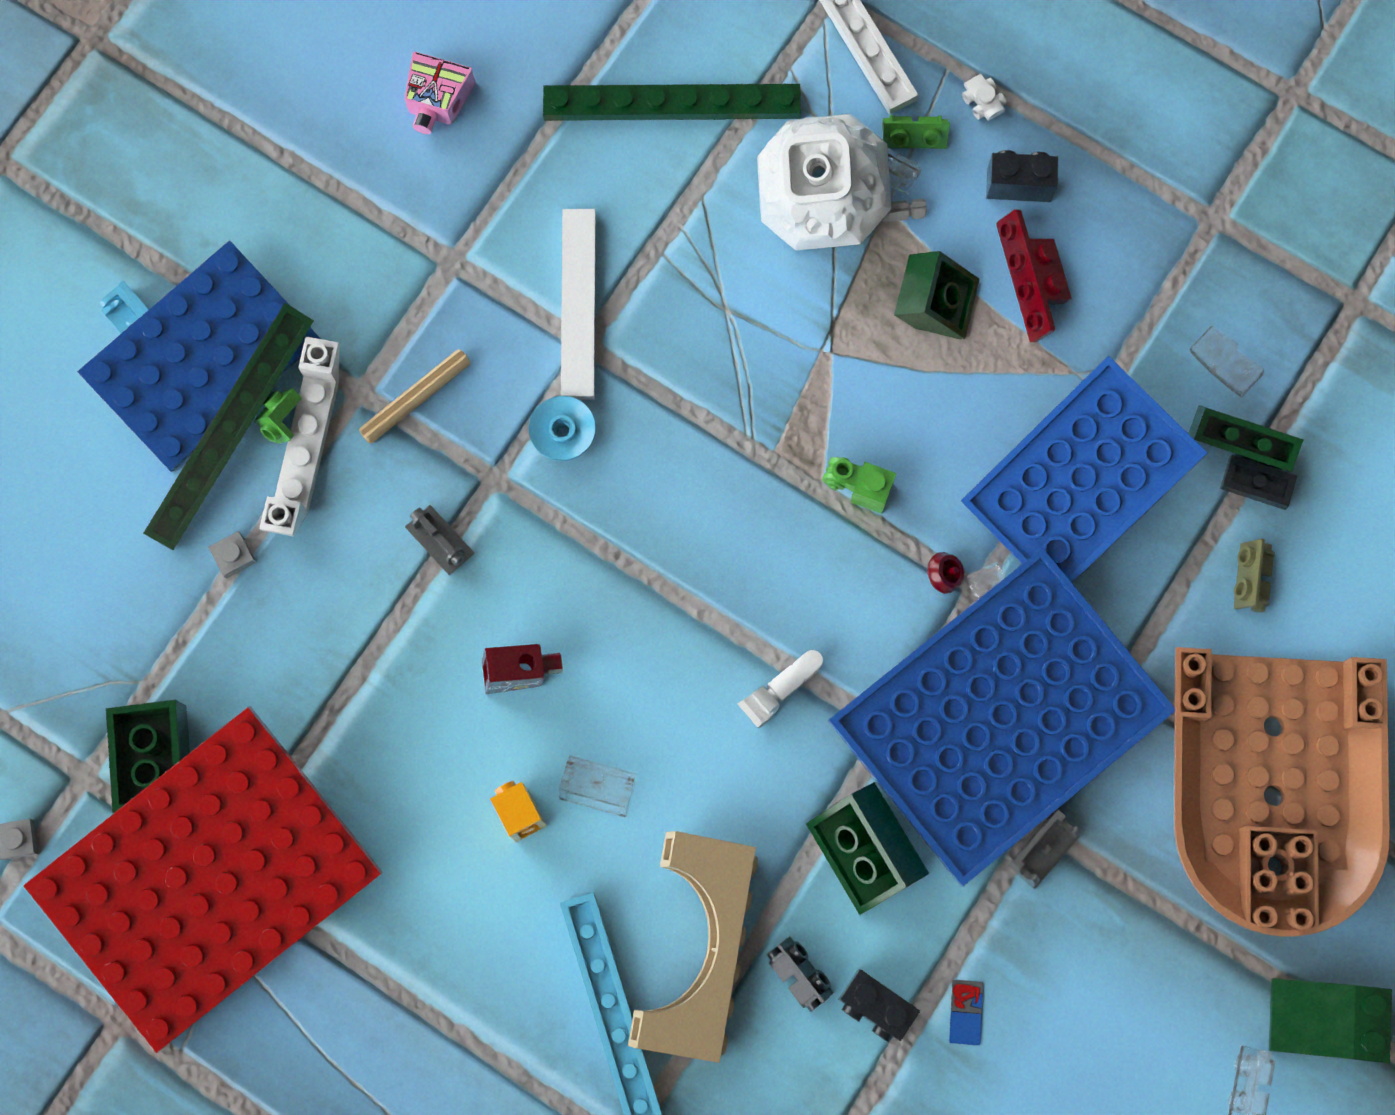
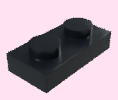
M1231 455L1228 459L1220 489L1286 510L1291 501L1297 475Z

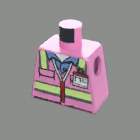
M413 52L405 102L408 111L416 115L413 123V128L423 134H431L435 121L448 125L454 122L476 83L471 67L419 52Z

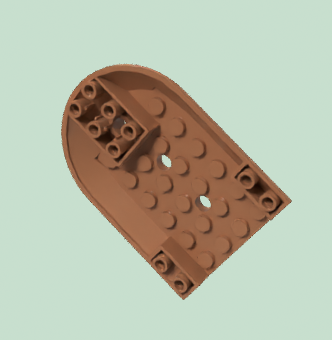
M1175 648V841L1182 866L1195 889L1213 909L1228 920L1241 927L1265 935L1279 937L1311 935L1325 931L1348 919L1361 908L1377 887L1387 862L1390 838L1387 659L1351 657L1344 662L1216 655L1211 654V649ZM1267 718H1274L1279 722L1281 731L1278 736H1270L1266 733L1264 722ZM1267 787H1274L1280 792L1281 801L1277 806H1272L1266 802L1264 792ZM1270 857L1277 858L1281 863V872L1278 876L1268 868Z

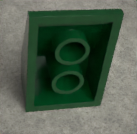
M1271 978L1268 1051L1390 1063L1392 989Z

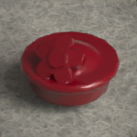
M938 552L930 559L927 574L932 586L937 591L947 594L952 593L961 585L964 579V568L956 556L946 552Z

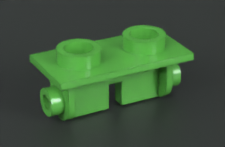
M889 115V118H883L882 121L883 141L887 143V148L947 149L950 122H948V119H942L941 115H938V117H918V121H912V116Z

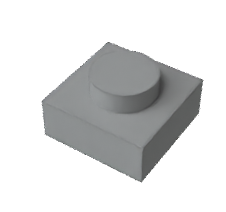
M239 531L208 547L222 575L226 579L257 563Z
M33 819L0 824V860L38 854L35 821Z

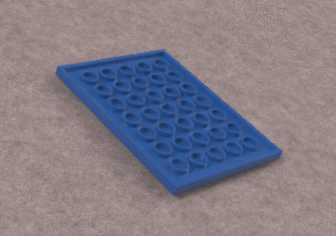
M1041 548L832 716L828 722L958 884L963 887L1173 714L1175 707L1047 552Z

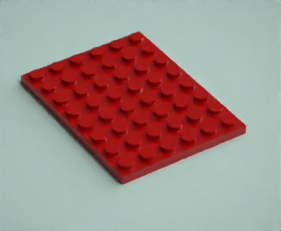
M249 706L23 886L157 1053L383 872L253 708Z

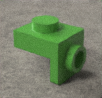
M294 389L273 392L263 403L265 406L263 411L254 420L260 427L262 435L276 444L290 441L294 437V434L282 422L302 399Z

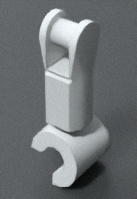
M815 650L807 651L793 665H790L768 683L767 689L762 686L737 704L757 728H761L779 709L780 704L777 701L783 702L820 670L823 663L822 655Z

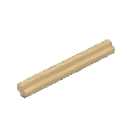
M460 349L452 353L361 426L359 431L368 443L375 442L468 367L470 360L467 355Z

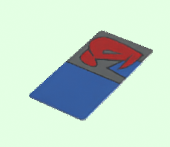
M952 980L950 1043L980 1045L983 982Z

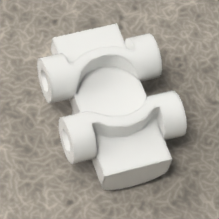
M979 74L964 83L967 91L962 93V98L966 104L975 101L977 106L972 109V112L977 120L985 116L989 121L1005 111L1003 106L1006 105V99L1002 93L995 95L996 85L992 78L985 80L982 74Z

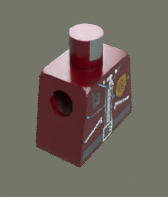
M540 644L485 648L482 658L486 694L539 687L543 683L544 675L563 672L561 654L542 655ZM520 664L529 665L531 670L522 669Z

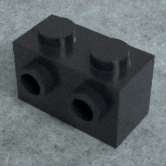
M1011 150L992 153L987 167L986 199L1035 202L1052 201L1058 187V156H1049L1045 152H1034L1030 155L1016 154V152Z
M861 969L856 971L838 998L839 1001L845 1004L841 1009L858 1022L864 1017L874 1024L871 1031L888 1043H890L892 1038L902 1041L920 1013L919 1009Z

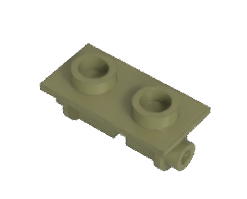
M1265 539L1240 544V551L1237 557L1238 571L1234 587L1235 599L1233 609L1251 607V611L1265 612L1266 606L1270 605L1271 583L1261 580V575L1265 577L1272 576L1275 552L1272 551L1271 544L1265 543Z

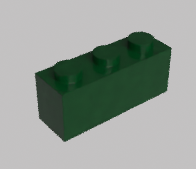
M1201 405L1197 408L1188 433L1196 441L1290 472L1293 470L1304 439Z

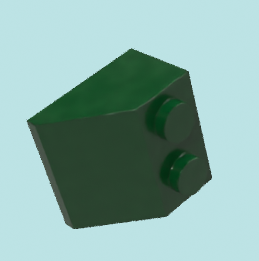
M941 251L910 254L894 316L915 329L960 340L965 339L980 279Z

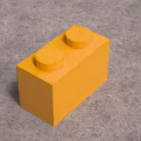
M513 780L495 789L497 795L490 798L509 837L515 842L547 826L532 795L522 782L515 784Z

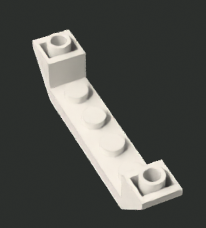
M311 337L305 338L298 367L304 376L299 393L302 399L297 403L291 427L294 437L287 443L275 497L267 496L259 528L262 531L295 536L309 512L338 390L339 342Z

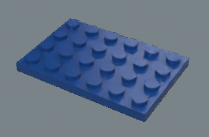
M229 240L77 372L168 470L172 472L193 453L284 303L288 304V302ZM311 327L282 374L301 359L306 337L321 339Z
M1108 355L961 502L1022 564L1043 548L1071 583H1073L1208 453Z

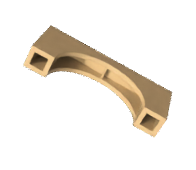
M679 831L666 832L660 867L671 870L683 877L698 894L708 922V947L703 966L697 978L681 997L661 1008L634 1010L628 1046L720 1063L721 1055L725 1054L728 1044V1037L725 1033L726 1022L732 1016L734 1000L731 997L733 983L737 982L740 973V964L737 962L739 947L743 946L746 937V928L743 926L744 915L749 910L752 901V893L749 891L750 880L755 875L758 866V858L755 856L756 847Z

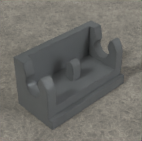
M1059 810L1050 815L1007 865L1033 889L1041 883L1080 837V829L1068 824L1065 821L1066 816Z

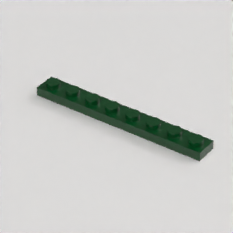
M800 84L543 85L544 121L800 119L801 117Z
M284 303L143 534L174 550L314 320Z

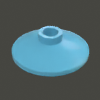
M555 396L543 401L536 407L530 417L528 431L534 448L541 455L555 461H569L581 456L588 450L595 437L596 425L592 412L583 402L569 396ZM566 427L569 429V433L567 436L560 437L557 435L558 429Z

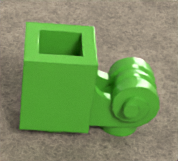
M831 457L828 462L829 467L826 468L827 472L824 473L822 481L834 491H838V489L843 490L844 488L849 489L853 492L851 503L882 514L897 473L868 462H864L862 467L851 463L845 457Z

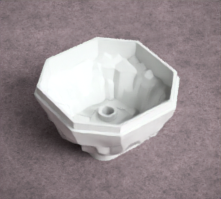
M851 114L788 120L757 156L761 222L795 251L859 245L891 210L887 143ZM817 169L825 170L821 177L814 178V172Z

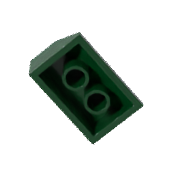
M875 782L848 795L806 823L859 915L929 874Z

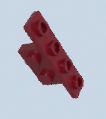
M1014 209L1000 219L996 226L1029 341L1038 342L1055 331V324L1049 305L1065 304L1072 298L1055 240L1029 238L1022 211Z

